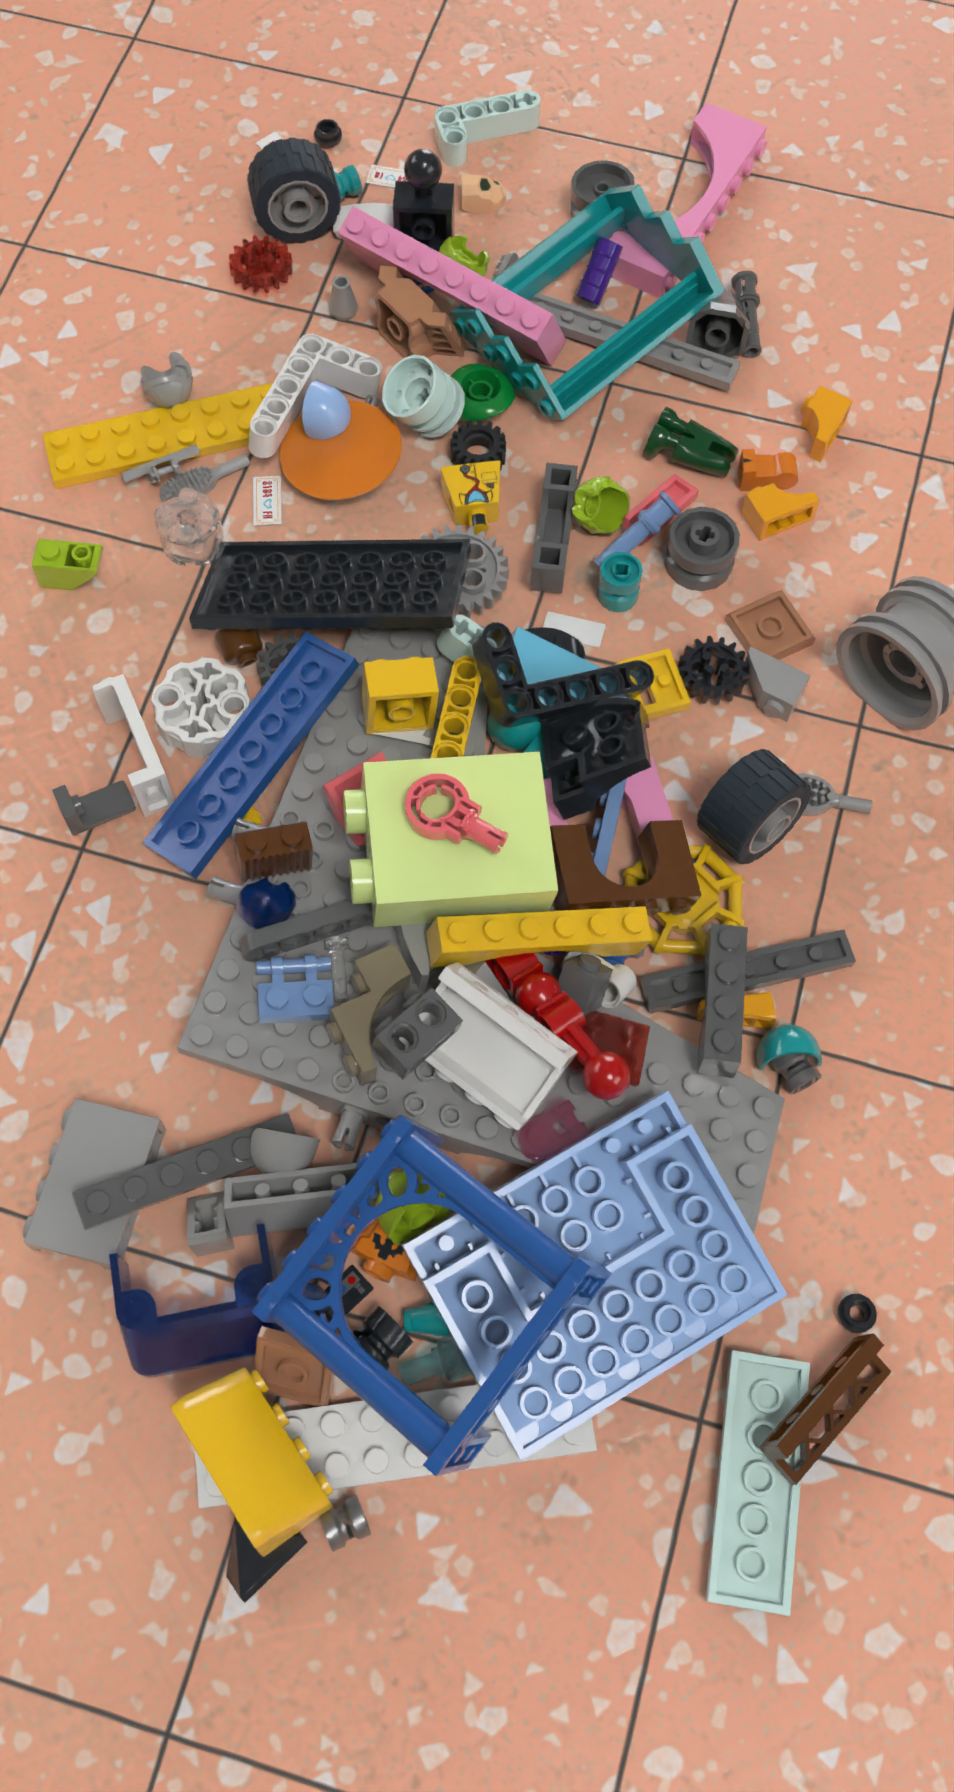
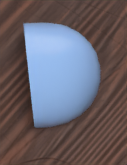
M313 381L308 387L302 409L303 427L306 435L313 439H330L341 434L350 424L351 410L346 397L335 387L319 381Z

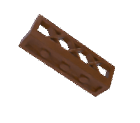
M874 1333L854 1337L758 1447L790 1485L798 1484L891 1373V1370L877 1356V1353L884 1344ZM869 1364L876 1373L868 1382H857V1377ZM848 1388V1406L844 1410H833V1405ZM834 1415H839L834 1421ZM824 1417L825 1433L820 1438H809V1433ZM810 1443H815V1445L810 1449ZM800 1445L801 1461L792 1469L784 1459H788Z

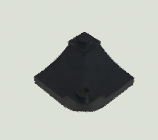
M626 697L605 698L541 721L545 769L551 777L553 803L564 820L597 809L596 801L608 790L628 777L651 768L646 729L650 727L649 719L645 708L638 700Z

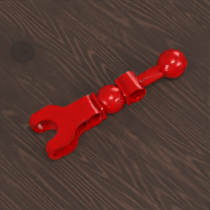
M535 953L484 960L501 986L513 998L516 997L520 1009L531 1017H535L536 1021L578 1051L575 1056L584 1066L582 1080L587 1091L597 1099L611 1100L620 1097L628 1088L631 1080L630 1070L625 1059L617 1053L601 1052L582 1029L586 1025V1019L581 1008L568 996L566 991L562 992L559 982L554 976L548 972H543V964L539 962Z

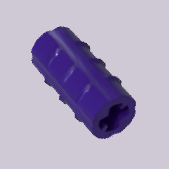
M603 237L598 238L589 263L586 265L583 278L580 280L581 283L576 293L577 297L600 306L603 296L607 292L606 289L610 279L613 277L612 274L616 264L619 263L618 259L623 246Z

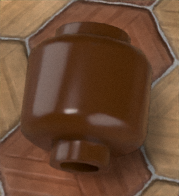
M218 629L214 637L225 662L228 664H239L240 667H246L258 660L256 655L263 648V643L256 629Z

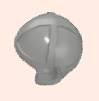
M177 352L169 354L171 368L167 371L159 372L145 365L141 368L142 378L140 382L144 383L142 391L157 407L171 409L174 405L183 404L188 399L192 390L193 376L191 367Z

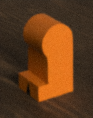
M742 449L737 468L739 491H750L755 487H764L772 483L780 490H785L797 484L798 471L794 454L788 452L775 455L755 454V449Z

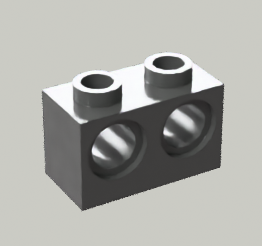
M432 987L423 995L416 992L403 1004L402 1008L405 1011L395 1020L391 1016L387 1017L374 1030L377 1035L372 1048L402 1080L450 1039L463 1022L460 1016ZM431 1013L436 1017L437 1024H424L419 1014ZM398 1036L403 1037L409 1042L410 1048L399 1050L394 1047L391 1039Z

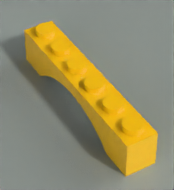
M646 906L437 917L426 931L431 967H446L456 962L462 965H469L504 956L546 951L584 952L602 957L637 955L652 942Z

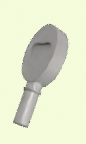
M797 774L811 787V797L806 809L802 813L803 816H818L827 812L831 807L870 814L872 800L846 796L842 793L836 794L830 783L826 780L810 774Z

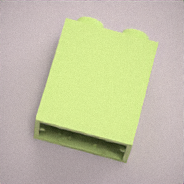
M540 752L364 762L361 789L343 790L346 835L365 833L367 858L349 860L352 904L371 903L373 927L433 923L437 917L546 912L550 910L558 893ZM430 774H446L459 780L465 786L469 799L481 805L482 811L479 818L508 833L504 846H498L501 848L500 852L495 855L492 851L470 838L467 840L461 839L460 844L457 845L449 839L432 840L416 833L408 822L405 808V799L410 787L418 779ZM436 787L437 794L427 797L421 806V813H424L430 819H441V817L449 814L454 808L453 800L447 795H442L441 787ZM416 806L412 807V812L420 821V816H417Z

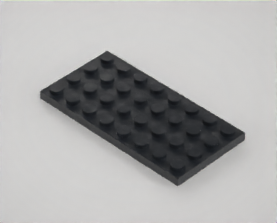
M470 539L220 542L190 614V624L192 629L454 628L471 553Z

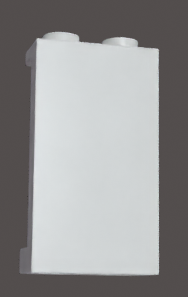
M124 675L103 679L91 688L106 724L122 719L127 721L146 768L128 775L144 817L170 808L175 801Z

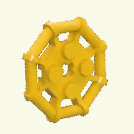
M707 843L704 846L689 845L692 859H697V862L693 864L702 896L687 913L671 915L670 912H660L652 915L664 927L660 936L649 924L652 942L649 944L654 948L653 953L661 955V953L701 955L704 958L706 935L703 927L712 919L717 918L723 921V925L744 926L745 920L742 918V885H744L745 880L743 875L734 872L711 849L712 845ZM643 858L631 868H625L622 877L625 879L624 886L634 887L645 884L646 869ZM705 863L708 864L722 879L717 881L703 868V865ZM720 891H728V910L719 907L718 895ZM671 931L681 935L691 932L694 934L696 941L668 939Z

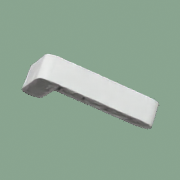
M303 335L251 419L248 442L249 451L259 458L271 457L276 452L300 411L307 389L313 381H321L366 399L368 395L373 397V395L376 396L378 394L382 364L374 357L319 335Z

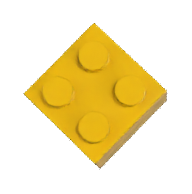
M414 656L399 660L377 659L372 662H364L361 703L366 735L430 730L434 728L439 689L433 657L421 658Z

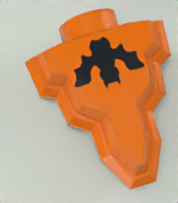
M378 1219L374 1220L359 1235L350 1250L351 1253L365 1261L361 1270L385 1283H390L393 1275L416 1281L417 1274L401 1245L394 1244L382 1230Z

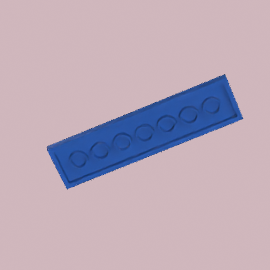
M305 632L142 843L155 854L194 879H197L232 833L234 824L238 825L236 824L237 818H243L358 668L359 663L356 658Z

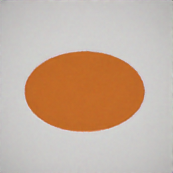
M348 401L351 410V420L348 427L336 437L321 440L313 439L306 435L301 416L291 425L282 440L279 456L282 471L295 488L315 498L343 500L363 495L382 484L392 474L399 462L402 452V438L394 420L376 406L359 401Z

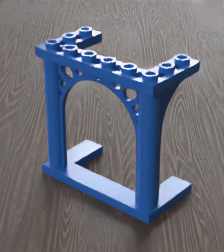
M400 1115L397 1120L392 1119L383 1128L380 1134L382 1140L372 1152L369 1151L362 1156L355 1168L357 1173L348 1184L345 1183L337 1189L331 1199L332 1206L324 1216H319L312 1222L306 1232L307 1239L299 1249L296 1248L287 1255L282 1263V1272L275 1281L269 1282L262 1288L257 1296L259 1302L251 1312L262 1322L277 1323L428 1458L423 1466L436 1477L468 1469L492 1436L482 1427L572 1304L589 1305L612 1273L600 1263L581 1257H573L438 1148L444 1140L432 1129ZM395 1168L403 1169L408 1180L406 1192L400 1197H395L389 1188V1176ZM418 1174L424 1178L420 1183L430 1186V1189L421 1195L417 1192L419 1186ZM379 1189L383 1199L378 1206L373 1207L370 1204V1200L376 1198ZM442 1192L446 1198L439 1197V1193ZM410 1204H434L460 1214L553 1289L452 1426L361 1346L349 1327L343 1309L342 1275L353 1244L365 1228L378 1217L393 1209ZM353 1224L355 1231L352 1235H348L347 1230ZM331 1254L334 1257V1264L329 1271L319 1269L321 1265L329 1260L327 1257ZM315 1278L326 1279L331 1286L329 1294L318 1284L308 1282ZM331 1307L333 1309V1317L329 1322L325 1313H321L318 1316L315 1311ZM339 1328L341 1335L336 1331V1329Z

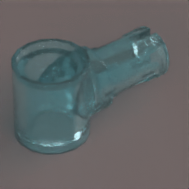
M451 1335L436 1341L437 1347L431 1348L432 1353L399 1364L400 1373L406 1386L438 1375L440 1379L446 1377L447 1381L472 1375Z

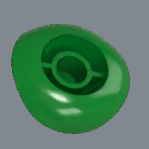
M467 364L458 368L451 375L454 380L461 384L465 394V406L460 420L477 422V420L491 418L505 411L515 399L516 394L511 381L496 368L483 364Z

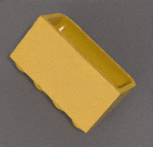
M244 1367L181 1397L169 1407L255 1549L265 1557L330 1510L333 1506L327 1496L334 1491L321 1471L313 1475L305 1463L311 1458L310 1453L299 1436L294 1440H291L284 1427L290 1422L278 1403L271 1407L263 1396V1393L269 1389L258 1371L255 1369L249 1373Z

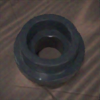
M324 119L317 123L314 130V139L321 146L332 147L341 141L342 131L337 122L331 119Z
M850 1294L839 1303L837 1316L840 1324L847 1331L860 1334L867 1332L874 1326L877 1311L873 1302L868 1297L862 1294ZM851 1308H858L861 1311V1321L852 1319L850 1316Z

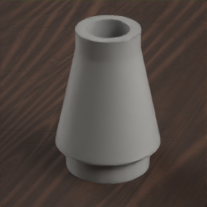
M338 275L332 280L329 311L339 321L351 320L358 310V303L352 291L349 278L344 275Z

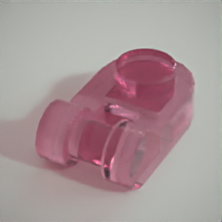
M569 1099L559 1103L552 1110L523 1126L518 1137V1146L525 1157L537 1161L547 1159L589 1134L590 1131L585 1123L579 1122L574 1112L576 1109ZM561 1121L567 1131L558 1135L553 1125Z

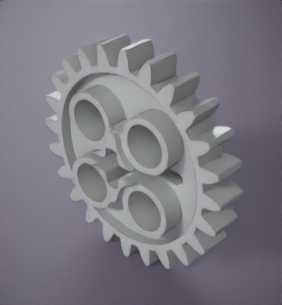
M458 524L456 530L451 532L450 528L445 525L444 533L442 534L436 529H432L431 539H470L471 553L457 615H459V612H464L465 616L470 618L471 610H475L478 614L482 615L483 605L492 609L494 607V599H502V590L507 589V579H509L508 557L503 556V546L496 547L495 537L486 540V531L484 530L475 535L474 526H470L467 532H462L461 524ZM425 535L421 536V539H430Z

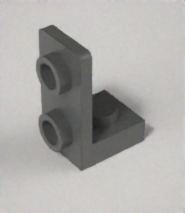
M123 780L78 797L77 794L70 796L66 785L52 790L73 836L136 810L130 792Z

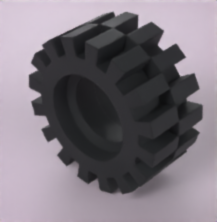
M472 420L466 422V428L461 424L458 426V432L454 430L452 434L451 462L453 465L500 460L501 471L502 465H505L506 461L504 432L501 433V428L498 426L492 429L493 423L487 421L486 425H482V420H477V425H473ZM480 445L487 447L490 451L484 454H473L467 451V449Z

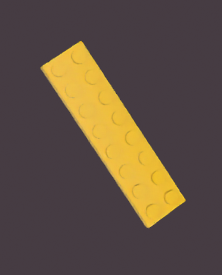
M274 382L186 401L183 404L174 405L171 409L159 407L42 433L55 488L60 489L118 476L121 472L197 444L200 454L182 461L247 447L251 419ZM165 461L163 463L155 465L154 467L169 464V462Z

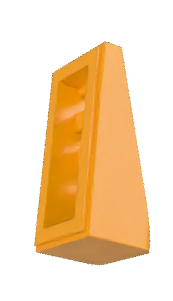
M763 992L744 995L743 1026L771 1029L776 1021L772 993ZM701 1000L696 1011L697 1020L703 1021L705 1000Z

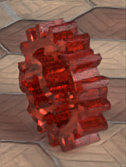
M255 235L252 242L243 239V246L235 245L233 247L234 253L229 254L230 274L233 276L235 284L241 283L243 290L252 287L253 293H257L259 288H263L265 293H269V287L273 286L277 290L280 289L279 282L287 283L288 275L293 274L292 254L288 252L286 244L280 246V239L278 238L271 242L268 235H265L263 240H259Z

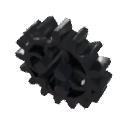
M707 636L706 643H702L697 638L694 641L693 648L686 646L683 656L679 658L678 671L683 679L682 682L685 688L692 689L690 694L692 699L697 695L702 696L703 704H706L709 698H713L714 703L719 705L722 697L731 702L734 693L740 695L748 681L750 664L744 661L745 651L736 653L737 643L733 642L727 646L724 644L725 637H721L718 642H713L712 637ZM711 655L716 658L714 668L712 665H709ZM713 673L718 675L715 685L711 683Z

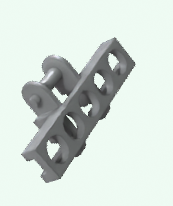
M197 444L121 472L120 475L123 482H127L147 474L149 481L154 484L160 482V476L170 472H173L174 475L181 473L177 462L200 454ZM165 461H168L170 464L159 470L154 467Z

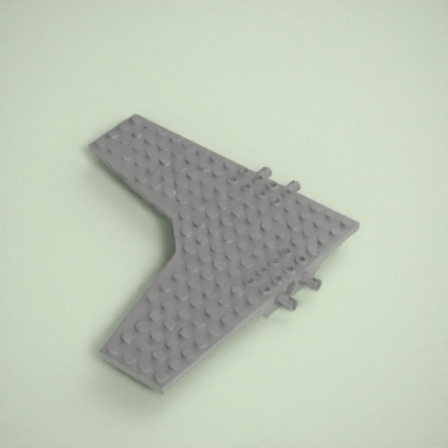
M353 628L343 652L355 657L359 666L310 729L271 825L269 824L265 827L242 818H237L236 824L238 825L234 824L231 836L235 840V833L306 821L313 846L312 869L310 871L305 869L303 872L298 870L296 874L290 872L289 875L283 873L282 876L277 874L275 877L270 875L268 878L262 877L261 880L257 878L254 881L248 879L243 886L220 879L217 876L211 878L213 884L209 883L206 897L235 905L236 908L177 1047L178 1053L270 1083L314 1103L321 1110L342 1116L331 1143L341 1149L345 1135H348L345 1141V1151H354L362 1123L383 1130L392 1119L397 1120L402 1115L432 1129L444 1139L438 1147L440 1149L458 1155L459 1153H469L496 1158L529 1168L539 1164L655 1095L669 1091L686 1123L692 1124L754 1234L785 1098L739 1071L736 1072L734 1078L697 1074L698 1047L622 1002L613 1008L601 1006L586 1015V1025L582 1029L585 1031L601 1022H607L638 1031L632 1063L629 1067L631 1080L628 1088L620 1097L611 1100L597 1099L587 1091L582 1080L584 1066L575 1056L533 1117L520 1130L510 1129L501 1125L495 1119V1113L484 1105L480 1106L470 1101L464 1094L465 1090L456 1083H450L440 1078L435 1072V1067L426 1060L402 1080L372 1048L377 1035L374 1030L389 1016L395 1020L405 1011L402 1008L403 1004L416 992L423 995L431 987L436 990V987L430 983V980L442 967H431L430 965L426 990L418 989L411 976L409 988L393 997L375 1018L370 1031V1047L377 1066L375 1081L361 1086L357 1076L351 1077L348 1074L342 1059L345 1053L340 1043L334 1045L328 1034L326 1024L329 1023V1020L259 1024L257 984L272 983V975L257 976L256 961L249 962L245 960L239 940L254 930L351 900L349 860L367 858L366 843L357 847L348 834L346 835V832L333 815L322 786L381 751L387 761L431 758L454 664L437 647V638L443 629L378 628L371 630L367 628ZM414 656L421 658L433 657L439 695L434 728L426 730L423 736L431 738L430 744L426 745L375 734L366 735L361 703L364 662H372L377 659L399 660ZM482 682L480 683L464 756L485 755L488 698ZM449 732L451 735H458L454 732ZM372 922L367 926L275 956H282V959L304 958V954H315L316 957H330L331 971L317 972V980L332 979L335 1007L359 996L351 982L356 959L393 943L396 944L402 957L403 954L400 949L396 926L373 927ZM536 953L535 955L539 962L543 964V972H548L559 981L562 967ZM305 973L283 974L284 982L305 981ZM505 990V992L510 998V1001L518 1005L516 997L513 998L510 995V993L507 990ZM399 1036L391 1039L394 1047L399 1050H406V1045L399 1040Z

